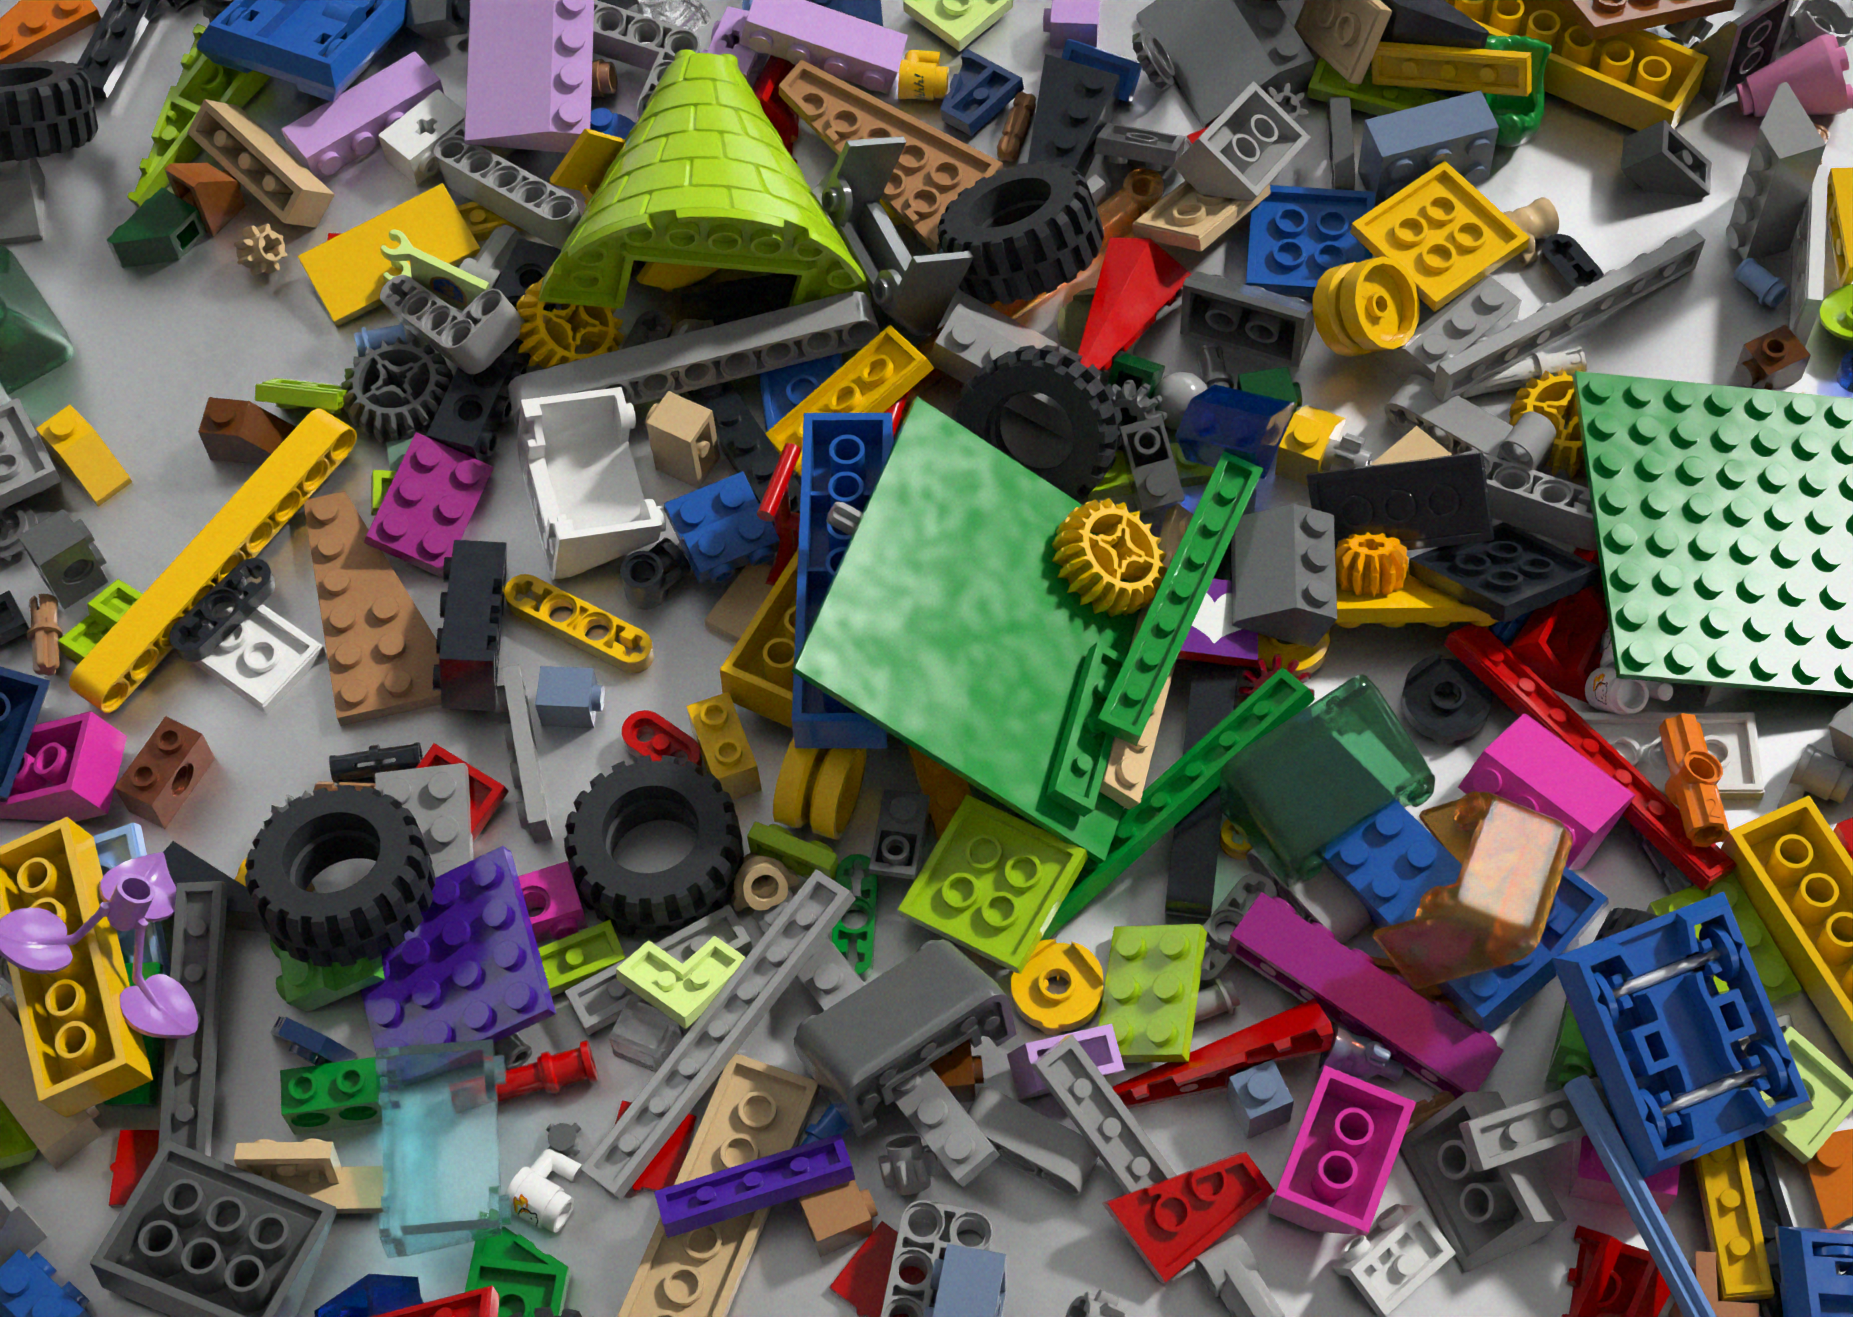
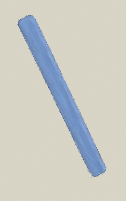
M1582 1075L1567 1082L1564 1086V1091L1683 1316L1717 1317L1590 1078L1587 1075Z

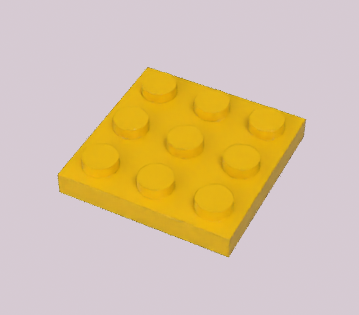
M1443 161L1354 221L1351 226V234L1376 258L1383 256L1395 259L1408 270L1415 282L1418 297L1434 312L1528 248L1530 239L1525 232L1446 161Z

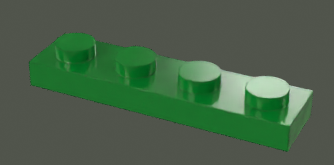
M1096 642L1088 649L1046 793V797L1083 817L1094 811L1114 740L1113 735L1095 728V724L1126 660V657L1099 642Z

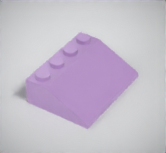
M470 0L464 144L568 153L585 128L590 129L594 0Z

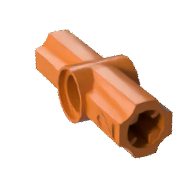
M1680 713L1675 717L1666 718L1658 728L1671 775L1665 783V793L1679 807L1686 837L1691 839L1692 846L1708 847L1711 844L1723 842L1730 833L1717 783L1723 775V768L1718 759L1708 752L1701 724L1697 722L1695 715Z

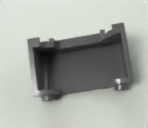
M943 939L938 941L930 940L924 943L915 954L819 1015H812L804 1019L797 1027L794 1047L798 1058L858 1138L878 1125L873 1117L875 1107L881 1100L886 1106L893 1102L894 1097L891 1089L966 1040L976 1048L982 1044L981 1037L986 1036L998 1047L1017 1034L1007 995L991 977L950 941Z

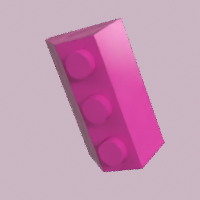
M1522 714L1483 750L1458 786L1460 790L1531 844L1533 842L1570 870L1584 868L1636 796L1527 714Z
M1324 1065L1268 1213L1312 1231L1367 1236L1416 1102Z

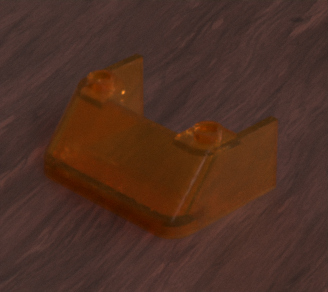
M1473 791L1460 799L1421 811L1419 818L1430 833L1462 864L1457 881L1451 885L1444 887L1435 886L1429 889L1421 897L1414 919L1377 929L1372 937L1414 990L1511 964L1527 957L1535 950L1541 940L1573 843V837L1558 819L1487 791Z

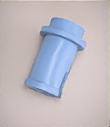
M1752 257L1751 259H1745L1734 272V279L1741 282L1757 295L1759 303L1763 306L1769 305L1772 308L1778 306L1789 292L1784 278L1780 276L1774 277Z
M403 323L367 331L366 327H361V332L354 333L359 357L366 356V346L373 350L380 348L381 340L385 341L388 345H393L399 336L407 345Z

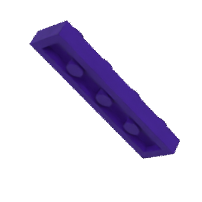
M840 1133L654 1191L666 1236L670 1238L855 1180V1175Z

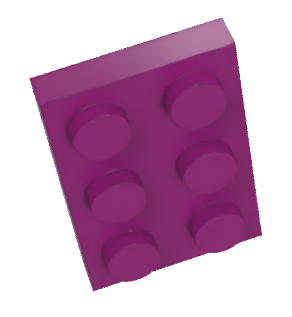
M416 432L370 526L364 543L443 578L444 557H452L454 540L462 539L494 467Z

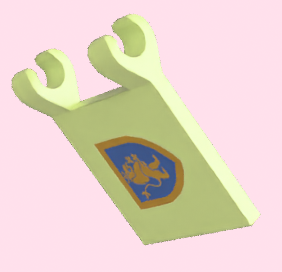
M393 229L388 233L392 241L400 243L398 248L389 249L385 245H382L380 248L383 257L391 261V265L394 268H399L403 271L400 275L411 277L444 302L461 311L482 292L489 290V282L414 248L405 234L399 230ZM387 272L383 274L385 283H387L393 277H396L391 276Z

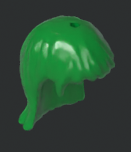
M1516 34L1508 37L1491 35L1487 38L1485 49L1531 53L1532 91L1527 97L1482 93L1499 126L1496 144L1514 147L1530 140L1540 127L1544 113V71L1549 54L1552 52V46L1537 38L1533 39L1528 36L1521 37Z

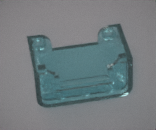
M493 1039L376 1048V1073L382 1074L380 1078L381 1093H379V1103L382 1109L384 1196H381V1206L384 1213H379V1238L387 1258L408 1257L502 1235L503 1225H511L512 1223L510 1195H501L497 1085L506 1084L505 1056H495Z

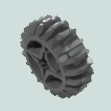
M399 336L393 345H388L385 341L381 340L380 348L376 350L366 346V357L354 356V368L345 369L344 377L346 381L341 383V388L349 391L343 396L345 403L344 409L348 413L351 423L356 428L360 427L366 437L375 434L376 439L381 443L389 436L395 441L401 440L402 436L412 438L416 432L420 431L428 433L453 379L452 371L448 368L445 358L441 353H435L430 343L421 347L416 338L407 345Z

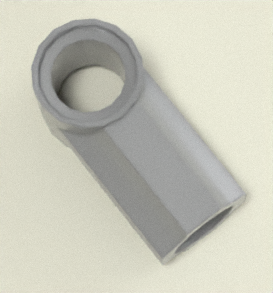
M503 224L502 227H496L475 259H465L459 269L489 282V289H495L517 239L526 240V238L521 236L515 228Z
M1235 1234L1194 1258L1196 1268L1204 1284L1215 1297L1220 1295L1232 1317H1285L1280 1306L1258 1274L1260 1272L1253 1252L1239 1234Z

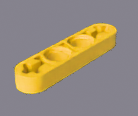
M520 574L507 582L504 596L511 613L520 619L625 672L640 673L652 665L654 660L652 640L643 630L536 576ZM529 591H532L534 600L524 597L521 601H518L517 595L519 593L526 595ZM537 602L541 604L540 610L538 608ZM565 606L573 610L571 617L564 622H555L549 618L551 612L557 607ZM601 624L609 628L607 636L601 640L594 641L585 636L587 630L594 625ZM619 636H620L621 644L617 643ZM638 645L641 646V654L634 652L630 657L627 656L625 647L634 650Z

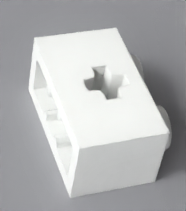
M436 89L378 135L386 161L418 185L440 169L434 155V147L442 138L465 121V110L439 89Z

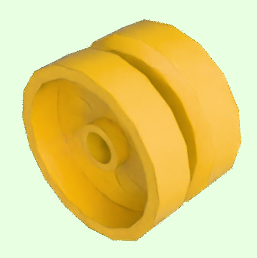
M1382 256L1328 269L1317 282L1313 293L1312 313L1317 332L1325 345L1338 355L1353 357L1373 351L1381 352L1404 346L1415 333L1419 321L1420 301L1415 282L1408 270L1397 260Z
M793 737L783 759L773 799L774 822L800 829L810 819L813 833L839 840L851 820L858 801L866 767V748H795Z

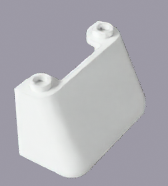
M621 387L521 400L517 436L519 462L552 580L575 576L659 541L660 533L666 531V517L663 507L656 506L653 499L645 500L628 442L629 431L636 426L635 411L632 403H626Z

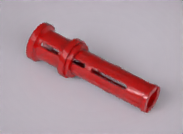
M586 1040L580 1042L578 1048L551 1055L549 1051L543 1052L541 1056L537 1057V1062L461 1084L451 1085V1093L455 1094L452 1098L456 1111L460 1115L470 1110L544 1089L546 1093L551 1092L555 1094L559 1093L560 1087L587 1079L594 1083L598 1081V1073L591 1047Z

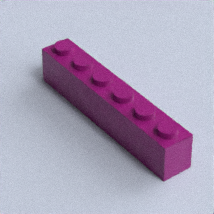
M1261 892L1230 935L1227 952L1301 1001L1307 1002L1315 998L1328 1019L1347 1028L1356 1035L1381 1042L1385 1049L1391 1052L1390 1059L1404 1064V1069L1440 1093L1450 1091L1455 1100L1466 1092H1478L1504 1052L1502 1048L1497 1046L1496 1040L1489 1033L1480 1028H1469L1457 1020L1455 1013L1443 1003L1438 1001L1430 1002L1417 994L1414 986L1405 978L1399 975H1388L1376 967L1374 960L1365 952L1356 948L1348 949L1336 941L1334 934L1325 926L1316 922L1310 924L1296 915L1295 909L1282 898L1276 896L1270 898Z

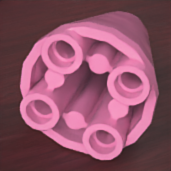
M1834 34L1820 35L1747 76L1745 82L1736 84L1737 99L1743 116L1753 114L1754 117H1765L1779 84L1785 82L1789 84L1807 115H1838L1846 113L1848 109L1853 108V88L1851 84L1846 85L1843 71L1849 70V61L1844 46L1839 47Z

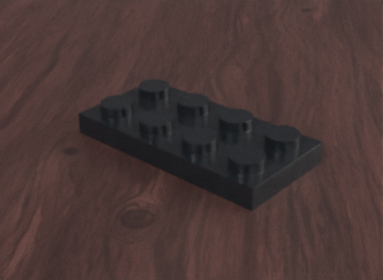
M1483 451L1307 474L1311 508L1334 515L1335 550L1337 549L1338 541L1349 539V535L1352 534L1366 535L1367 532L1371 535L1383 533L1386 538H1397L1400 540L1401 545L1407 547V550L1485 542L1494 539Z

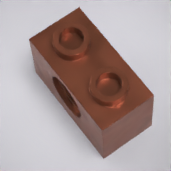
M165 716L114 788L129 812L166 829L215 757L202 733Z

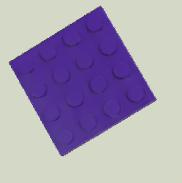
M504 846L436 877L435 887L431 891L433 899L427 912H421L422 922L414 932L408 930L404 934L405 941L395 949L389 946L381 951L385 980L361 989L377 1060L383 1071V1084L392 1090L556 1015L512 852Z

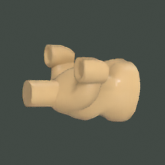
M1545 197L1538 198L1528 206L1517 208L1513 212H1504L1512 222L1530 237L1528 248L1516 255V260L1522 262V267L1538 260L1535 240L1539 238L1547 239L1549 236L1557 234L1559 230L1557 210L1552 202Z
M749 853L744 857L743 864L734 880L735 893L731 897L732 905L736 911H741L745 907H752L754 910L759 911L767 910L783 902L788 895V888L799 885L800 880L796 872L792 869H787L781 861L759 856L756 853Z

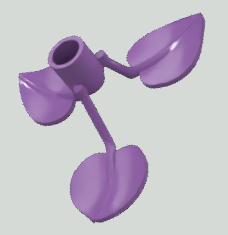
M163 852L137 857L109 870L99 884L100 896L104 902L72 935H67V927L57 915L41 908L18 909L0 919V955L16 967L38 974L55 973L67 968L73 958L69 946L77 944L103 917H108L110 925L117 930L130 931L134 928L136 931L132 980L136 986L127 987L120 994V1008L125 1022L137 1032L151 1037L184 1039L195 1035L198 1028V1016L194 1003L184 987L175 979L164 974L153 975L146 981L142 976L144 935L148 922H159L168 919L175 912L176 886L169 874Z

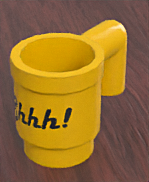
M909 50L905 54L899 69L898 99L934 101L935 98H945L948 91L949 67L939 66L940 52Z

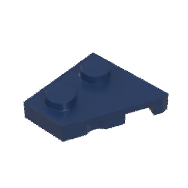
M965 49L961 55L962 66L959 74L953 75L950 83L951 90L945 95L940 111L944 122L972 136L1012 101L1019 92H1022L1024 85L1022 77L969 49Z
M279 1016L270 1032L272 1035L291 1043L289 1052L314 1065L354 1060L357 1053L328 1036L288 1017Z

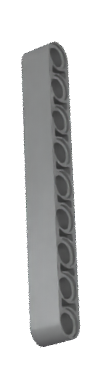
M854 291L522 374L515 377L508 385L514 422L519 426L521 400L621 387L626 403L636 405L663 398L668 391L680 394L865 347L879 335V326L869 297L863 292Z

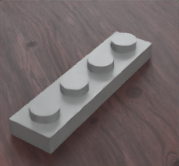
M519 664L501 668L504 685L497 686L496 688L501 711H509L511 723L503 724V730L508 751L516 750L517 762L510 763V771L514 788H522L524 801L516 802L520 825L522 829L530 828L535 843L552 840L526 685Z
M730 904L655 943L657 947L682 964L713 936H716L740 954L753 948L749 936ZM626 959L565 991L566 997L587 1035L600 1030L649 1003L617 980L616 968Z
M1073 1034L1065 1036L1031 1064L1032 1068L1126 1194L1176 1176V1173Z

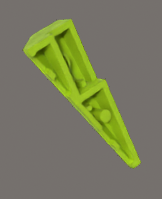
M198 23L192 31L195 40L189 54L184 53L180 63L183 70L176 86L170 87L151 135L154 144L148 159L142 158L139 169L142 174L135 192H129L127 196L139 208L145 200L151 198L161 187L166 188L170 184L164 170L169 164L190 163L203 149L187 134V131L204 99L238 105L242 108L272 77L254 70L246 74L213 63L197 49V42L207 28Z

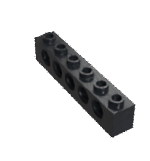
M518 238L495 289L500 290L518 311L516 308L518 300L526 294L525 291L532 284L538 283L546 276L549 268L561 253V249ZM548 304L543 307V310L552 312L553 309L557 310V304ZM515 339L482 372L468 374L458 367L426 436L481 462L485 461L487 455L491 456L497 445V432L502 422L508 421L512 412L508 385L515 377L528 373L527 366L531 355L529 353H518L519 346L523 341Z

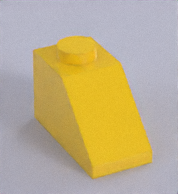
M70 404L36 428L50 457L98 507L132 483L129 475L94 428Z
M1305 405L1296 411L1278 446L1275 475L1308 486L1307 474L1323 471L1321 463L1326 448L1331 439H1338L1346 418L1309 405Z

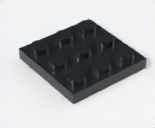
M1505 522L1493 526L1494 539L1492 541L1442 546L1409 558V575L1425 582L1430 588L1441 590L1457 598L1460 603L1471 605L1489 614L1492 619L1501 622L1513 621L1520 615L1537 608H1544L1549 603L1569 595L1578 594L1581 590L1600 583V566Z

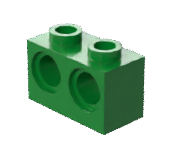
M375 1057L280 1070L281 1115L294 1135L388 1122L387 1087L383 1084V1071Z

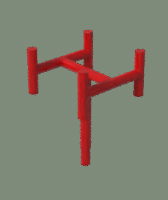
M910 390L884 412L892 413L893 437L902 417V411ZM786 443L757 511V516L760 519L768 522L774 520L775 531L780 539L777 555L765 584L771 586L775 585L799 546L800 514L791 511L788 483L800 456L801 449L793 443Z

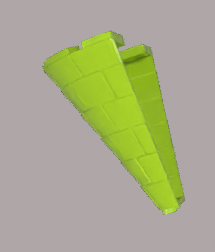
M688 49L678 51L674 56V61L665 70L647 101L645 110L625 139L624 146L608 168L602 183L588 202L581 219L566 240L561 253L549 268L539 292L540 302L623 309L633 261L636 260L798 275L788 307L854 291L866 294L872 305L871 293L862 270L850 255L843 239L828 219L821 203L805 181L802 171L785 148L780 135L764 113L760 101L738 67V59L732 54L696 53Z

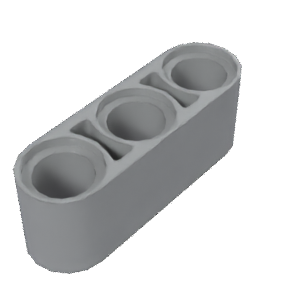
M1281 826L1246 854L1247 861L1253 872L1268 877L1274 883L1276 897L1287 901L1295 909L1296 915L1310 924L1316 922L1328 928L1334 934L1335 940L1342 945L1371 923V917L1363 903L1290 828Z
M981 1087L967 1111V1114L1000 1154L999 1159L1072 1196L1080 1194L1100 1159L1083 1135L992 1088Z

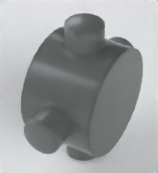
M551 1123L546 1129L549 1132L548 1142L550 1144V1147L547 1149H554L565 1156H577L581 1151L578 1148L579 1139L577 1136L581 1127L577 1123H574L572 1126L567 1123L556 1125Z

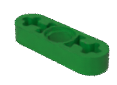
M852 854L845 857L839 863L836 871V882L853 894L851 877L854 875V870L863 871L864 878L861 880L860 888L861 896H854L856 899L846 912L854 909L861 910L868 916V920L861 928L850 929L842 923L841 917L832 929V942L846 960L849 957L848 942L857 943V956L860 962L856 963L854 970L865 982L873 971L879 880L877 874H869L870 857L863 854Z

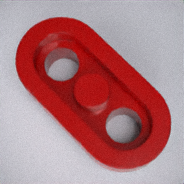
M642 710L631 714L624 721L622 726L623 741L626 749L636 758L651 755L652 761H661L662 756L666 755L677 757V759L685 758L687 761H691L699 766L702 765L700 747L695 739L659 714L649 710ZM648 734L653 736V738L650 741H639L640 737L643 735Z

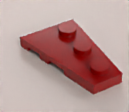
M1239 1152L1108 1200L1102 1204L1159 1282L1166 1283L1275 1192V1190L1248 1153Z

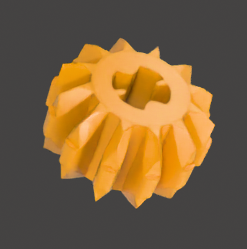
M1367 532L1366 535L1361 536L1356 534L1349 535V539L1338 541L1337 549L1335 550L1336 582L1341 585L1342 590L1355 591V594L1358 596L1370 594L1374 597L1378 593L1389 595L1392 593V590L1403 587L1406 571H1408L1409 558L1407 556V547L1401 545L1399 539L1386 538L1383 533L1371 535Z

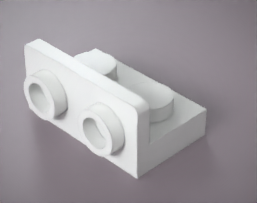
M1395 1204L1387 1208L1377 1217L1376 1223L1378 1226L1367 1236H1358L1347 1243L1341 1250L1343 1257L1333 1265L1338 1275L1350 1277L1379 1316L1386 1317L1456 1254L1422 1206H1400V1204Z

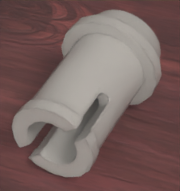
M1218 978L1214 980L1215 985L1198 992L1194 1023L1224 1011L1228 1015L1232 1014L1233 1008L1240 1006L1237 992L1230 979L1222 982Z

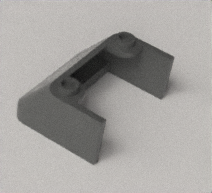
M901 136L846 140L826 188L822 192L821 201L823 209L828 213L852 258L862 270L874 300L879 304L880 308L914 336L933 334L941 323L974 257L970 251L911 257L879 201L907 143L905 138Z

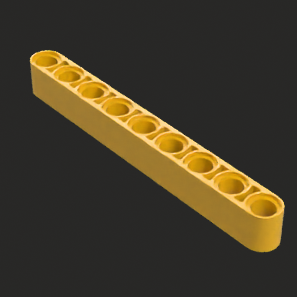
M317 408L311 411L76 666L69 679L70 689L104 713H111L120 707L172 650L173 646L170 642L172 627L234 567L243 560L255 558L351 452L357 438L356 431L323 409Z

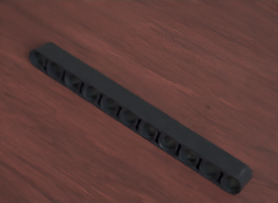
M1254 489L1243 515L1255 513L1257 489ZM1231 541L1213 579L1232 581ZM1193 661L1183 755L1233 711L1238 666ZM1226 780L1174 826L1165 914L1207 919L1211 916Z

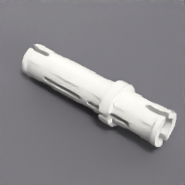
M1581 347L1545 354L1543 351L1537 352L1532 357L1523 359L1459 394L1461 398L1465 399L1479 394L1526 385L1531 377L1540 380L1545 370L1556 377L1562 367L1569 376H1572L1579 369L1582 372H1586L1585 354Z

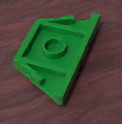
M481 1212L465 1292L493 1285L500 1296L498 1317H508L518 1312H521L523 1317H535V1308L550 1307L554 1316H561L571 1274L568 1266L550 1254L543 1253L536 1248L534 1243L520 1234H515L497 1222L496 1218L491 1214Z

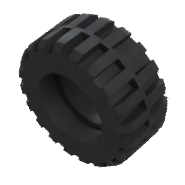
M48 60L0 64V163L12 160L23 161L29 158H42L55 153H64L72 148L84 146L86 142L93 140L98 130V122L90 77L82 66L76 63H66L65 61L49 62Z
M1038 161L1032 165L1027 162L1017 164V167L1007 170L1004 168L998 170L995 175L988 178L983 177L975 181V185L971 188L962 190L958 193V198L951 200L946 206L945 213H942L937 235L944 253L970 251L974 257L958 287L964 294H968L987 304H994L996 301H1000L1002 304H1012L1015 300L1023 299L1028 301L1035 299L1038 294L1044 292L1047 294L1057 290V286L1064 282L1068 284L1076 279L1077 273L1085 271L1092 264L1093 258H1097L1104 239V228L1088 183L1083 175L1064 163L1055 162L1051 164L1048 161Z
M1034 345L1020 347L1013 352L1008 351L976 372L972 379L967 381L960 391L962 398L954 404L951 416L956 419L957 423L1077 502H1080L1104 479V476L1112 468L1117 458L1115 451L1121 445L1120 431L1117 430V424L1122 420L1120 407H1113L1111 401L1115 393L1110 384L1102 385L1097 378L1102 373L1093 364L1087 368L1080 363L1082 356L1072 351L1063 354L1059 352V347L1045 345L1041 349H1036ZM1026 391L1038 392L1052 398L1065 410L1072 424L1074 442L1070 454L1062 463L1052 468L1032 467L1017 459L1007 448L1001 434L1000 416L1004 405L1013 396Z
M651 755L637 757L638 763L626 766L625 761L611 766L613 770L611 774L605 777L602 773H599L590 781L592 790L589 793L585 790L579 793L573 802L576 812L572 811L567 816L565 828L568 835L564 838V847L575 886L579 890L580 897L589 910H595L596 916L600 921L610 920L612 925L616 921L619 932L634 935L636 930L639 929L644 931L645 938H659L660 931L671 930L672 934L685 928V925L708 916L710 909L719 910L724 907L729 901L727 890H734L736 874L744 861V850L734 802L729 792L723 791L721 782L713 774L707 773L703 776L702 767L691 761H686L685 765L682 766L679 765L677 757L663 755L661 761H652ZM649 821H675L687 826L697 834V840L690 853L681 862L664 871L655 873L635 872L622 867L613 860L614 851L625 834L636 826Z
M338 785V790L328 791L327 788L314 790V795L302 800L301 796L290 801L287 810L282 813L278 810L268 819L269 827L266 830L260 829L252 842L255 849H250L246 859L245 867L247 873L245 881L247 890L266 933L270 935L272 942L280 950L287 951L290 957L305 963L311 958L313 965L331 967L332 962H339L341 967L357 965L356 960L366 957L369 961L381 957V951L391 946L395 949L405 941L404 934L408 930L414 932L423 920L421 912H427L433 899L431 891L435 887V872L432 867L431 857L415 817L409 809L402 807L401 801L388 794L381 796L380 790L362 787L361 791H357L352 785ZM349 859L376 861L373 868L363 879L346 889L331 893L306 891L308 885L320 872L335 863Z

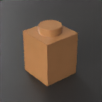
M855 1180L799 1198L803 1218L820 1257L865 1239L873 1232L871 1218L878 1216L875 1203L868 1188L859 1191Z

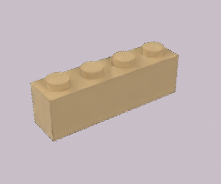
M204 99L187 134L283 223L317 228L335 194L238 105Z
M6 993L0 998V1098L40 1152L57 1169L103 1134L93 1121L100 1113L93 1106L66 1118L38 1101L23 1030L17 1022L20 1019L18 1007L10 995Z

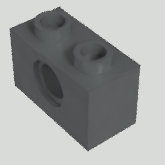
M64 509L18 536L43 582L57 598L64 610L108 583L101 569V566L107 562L94 544V537L81 519L73 522Z

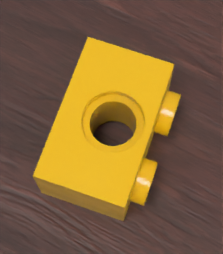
M729 692L687 705L691 730L695 741L700 747L707 773L713 774L721 782L723 791L729 792L732 800L761 791L758 766Z

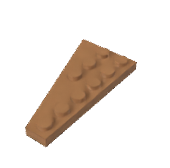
M800 60L779 84V96L838 156H840L846 140L901 136L905 138L907 143L881 199L935 254H938L942 249L937 235L941 215L945 213L949 202L956 200L958 193L965 188L974 186L975 181L983 177L988 178L995 175L996 171L1001 170L1003 167V163L803 60Z
M344 491L308 499L304 503L335 709L340 726L440 705L441 691H433L434 664H439V654H436V638L383 552L364 543L369 529L348 495Z

